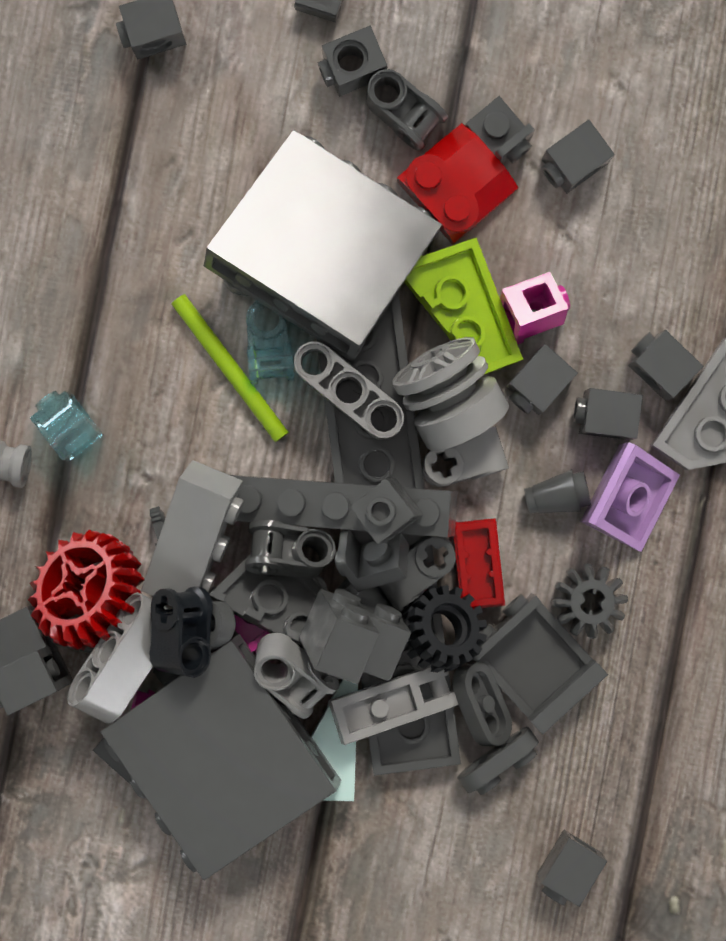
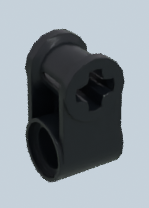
M199 586L190 587L185 592H176L168 588L160 589L154 594L151 602L152 631L149 655L153 667L158 671L192 678L201 676L206 671L211 658L210 627L213 611L212 599L206 589ZM170 605L173 606V609H164V606ZM199 607V611L195 612L190 608Z

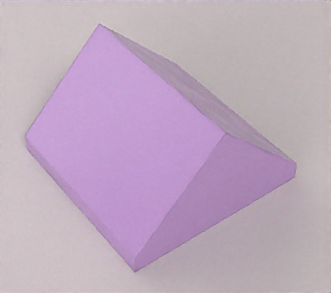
M630 442L619 444L591 499V505L587 507L580 522L642 552L680 474Z

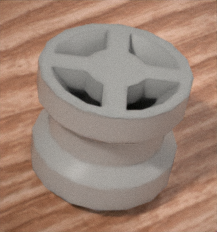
M0 441V481H9L13 487L23 488L25 486L31 466V446L20 444L14 448L7 446L5 441Z

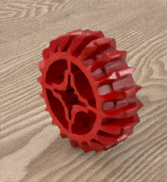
M88 530L85 535L73 532L70 542L58 540V550L56 552L45 551L48 561L44 566H35L40 575L37 580L29 583L36 593L28 601L35 608L31 617L39 623L38 629L44 635L52 638L53 642L63 647L68 646L75 650L80 649L84 651L87 646L94 648L100 638L105 641L110 638L107 630L108 626L111 624L118 628L117 624L122 623L115 616L119 609L133 614L135 608L125 601L132 594L141 593L136 587L145 579L138 571L141 563L133 556V551L130 550L128 545L119 541L113 535ZM75 614L82 615L75 619H69Z

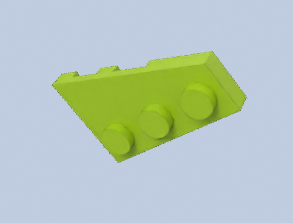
M477 237L422 256L406 279L405 284L451 341L464 337H473L480 349L478 356L484 357L488 364V369L484 375L522 361V354Z

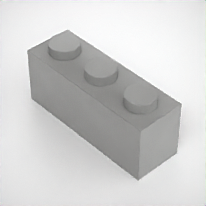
M194 460L191 461L179 477L141 591L154 596L160 589L170 588L176 592H185L190 587L200 586L210 594L217 574L211 572L214 560L219 563L221 562L230 542V537L224 535L228 523L231 525L235 524L244 503L243 499L237 497L243 482L242 480Z

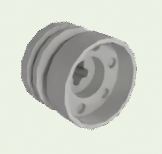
M473 337L455 339L426 351L401 369L392 380L397 394L404 396L403 405L406 410H421L414 418V425L426 447L430 450L449 449L471 440L494 426L505 416L510 408L496 379L493 377L481 378L488 369V364L484 357L478 356L480 349Z

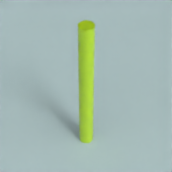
M183 294L175 299L171 305L276 443L285 437L289 431L188 297Z

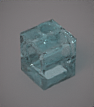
M53 391L35 405L38 412L30 417L31 421L59 457L66 461H71L104 435L75 396L67 391L62 392L60 395L57 391Z

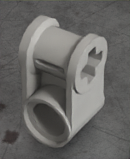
M496 426L489 428L463 444L444 450H430L423 458L421 465L425 480L437 487L449 486L468 479L474 480L509 469ZM437 455H441L444 461L451 460L453 463V467L447 471V478H444L441 472H433L431 468L437 462Z
M271 633L261 638L257 644L254 667L256 682L283 702L296 716L303 719L308 718L313 713V706L326 694H334L339 689L337 678L315 670L306 651L289 636L282 633ZM279 659L284 663L272 664L268 660Z

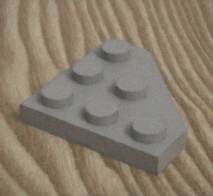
M726 337L722 339L650 444L652 448L684 470L726 463Z

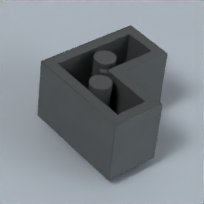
M320 589L299 636L314 669L355 684L359 683L363 672L390 681L411 634V631L401 618L402 614L385 604L377 603L375 608L362 604L358 596L342 589H336L335 593Z
M32 605L0 619V709L4 707L7 716L61 690L73 681L57 645L53 642L52 638L44 635L38 629L39 623L31 617L35 609Z

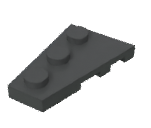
M245 559L210 593L212 601L227 603L233 610L234 615L269 633L285 634L305 650L299 636L318 592L322 588L313 579L304 580L295 577L260 575L249 572L245 569Z

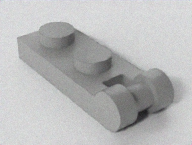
M430 665L424 669L421 668L395 677L390 681H384L328 700L341 744L346 745L458 705L455 692L449 691L445 678L449 673L444 672V670L438 673L431 672ZM429 682L433 697L424 700L419 685Z

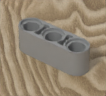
M311 341L298 348L294 356V366L298 376L307 385L370 436L378 440H388L399 433L403 426L404 414L396 401L328 346L320 342ZM312 352L323 354L327 359L325 370L318 375L306 373L302 368V361L306 355ZM354 380L361 386L362 395L356 402L344 403L339 400L336 390L342 381ZM381 407L391 409L396 416L395 427L386 432L375 429L370 420L372 413Z
M138 592L129 596L125 601L135 608L133 614L119 609L115 616L122 623L117 624L118 628L111 624L108 626L107 630L110 638L107 641L100 638L72 681L67 694V701L70 706L107 724L113 723L120 717L153 667L149 655L152 631V599Z

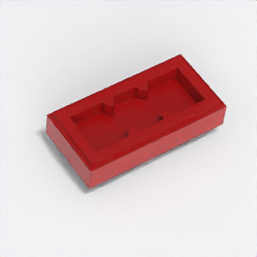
M496 518L456 522L453 541L456 554L458 588L463 589L460 597L463 598L470 594L475 599L470 604L473 609L479 605L481 608L505 606Z

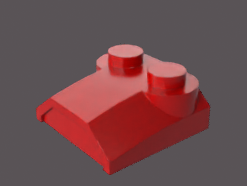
M463 123L447 134L424 155L415 158L409 167L397 177V182L419 207L430 212L434 219L442 224L440 231L452 245H455L519 188L500 160L478 135Z

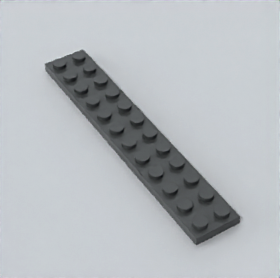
M397 292L366 338L361 351L353 362L335 350H331L398 403L404 414L403 426L393 438L378 440L370 436L324 398L335 482L378 485L386 478H396L402 487L425 489L417 428L414 425L415 413L414 411L406 410L403 405L404 396L398 395L392 384L396 374L408 364L399 292ZM318 352L320 371L322 373L327 366V359ZM345 380L338 385L336 395L344 403H354L362 395V389L358 382ZM378 408L371 415V423L378 431L386 432L396 425L395 413L389 408ZM350 530L361 545L374 541L368 531ZM402 534L409 543V547L425 537L423 535ZM432 545L426 548L428 555L424 560L426 564L434 561ZM437 581L431 586H429L425 592L429 591L434 587L437 589ZM409 604L398 611L402 614L409 607ZM434 614L431 618L432 631L436 638L445 644L441 614ZM411 644L405 646L391 679L421 669L417 665L421 657L418 655L410 659L407 655L413 649ZM364 672L361 676L362 689L387 681ZM447 675L445 678L449 691H451L450 677ZM429 682L419 685L424 700L433 697ZM454 707L369 736L374 776L461 764Z

